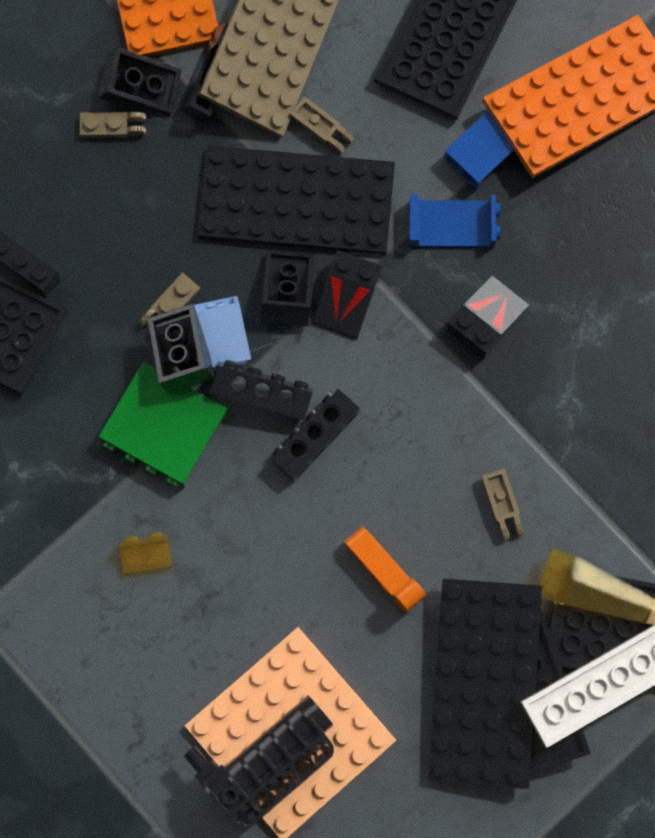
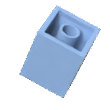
M238 296L194 305L211 356L213 371L217 370L219 362L224 363L225 360L234 361L239 366L246 364V360H250L251 356Z

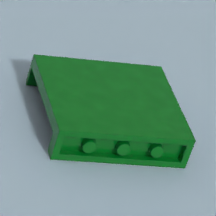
M143 362L100 433L99 438L103 442L102 446L113 453L118 450L124 454L123 458L133 464H136L138 461L145 465L144 470L150 474L157 476L159 473L166 477L165 481L176 488L179 485L185 488L188 477L219 424L226 419L229 413L226 407L192 388L170 394L159 384L157 369Z

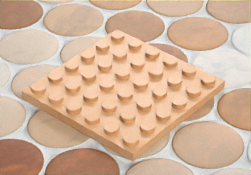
M299 627L185 725L218 766L221 764L225 766L307 695L313 699L330 719L333 727L325 735L330 739L334 747L331 759L263 817L279 838H288L397 741ZM318 744L317 753L312 755L311 751H309L306 755L313 760L314 765H317L319 761L316 760V757L320 754L328 755L327 748L329 746L327 744L325 746ZM307 760L298 761L296 764L297 772L300 774L307 773L310 770V763ZM291 768L287 770L290 776L286 779L280 777L278 779L280 784L275 789L271 785L267 788L274 793L276 799L280 797L276 792L280 788L287 790L289 788L287 783L292 778L295 782L300 780V778L294 775ZM262 793L257 798V803L261 808L268 807L271 802L270 796L267 793Z

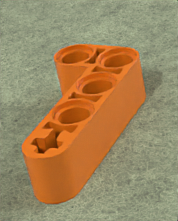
M363 526L344 541L349 551L406 614L426 598V593L413 578L410 579Z

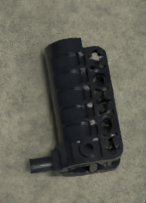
M307 695L227 765L221 764L218 767L214 761L209 763L196 746L190 749L184 757L197 772L195 775L196 779L233 825L239 829H248L331 759L334 747L325 733L333 727V723L313 699ZM318 744L322 746L327 744L329 746L327 748L328 755L320 754L316 757L319 763L314 765L313 760L306 754L311 751L312 755H314L318 751ZM300 760H307L310 763V770L305 774H300L296 770V764ZM291 768L294 775L300 778V780L295 782L292 778L287 783L289 786L287 790L280 788L276 792L280 795L276 799L274 793L267 788L271 785L275 789L280 784L278 781L280 777L286 779L290 776L287 770ZM262 793H267L271 799L269 806L266 808H261L257 803V798ZM251 802L260 814L257 816L253 812L248 816V824L246 822L240 823L238 821L241 818L240 811L246 813L252 809L248 806Z

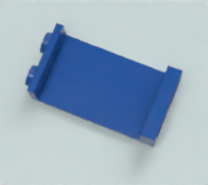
M487 111L445 150L444 159L478 190L484 184L485 178L514 149L490 112Z
M410 194L409 247H495L496 240H500L501 235L500 225H496V217H500V203H496V195H491L490 201L419 200V194Z

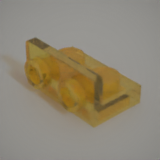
M162 532L148 534V538L138 539V536L126 537L124 542L118 543L124 575L173 567L169 538L167 535H163Z

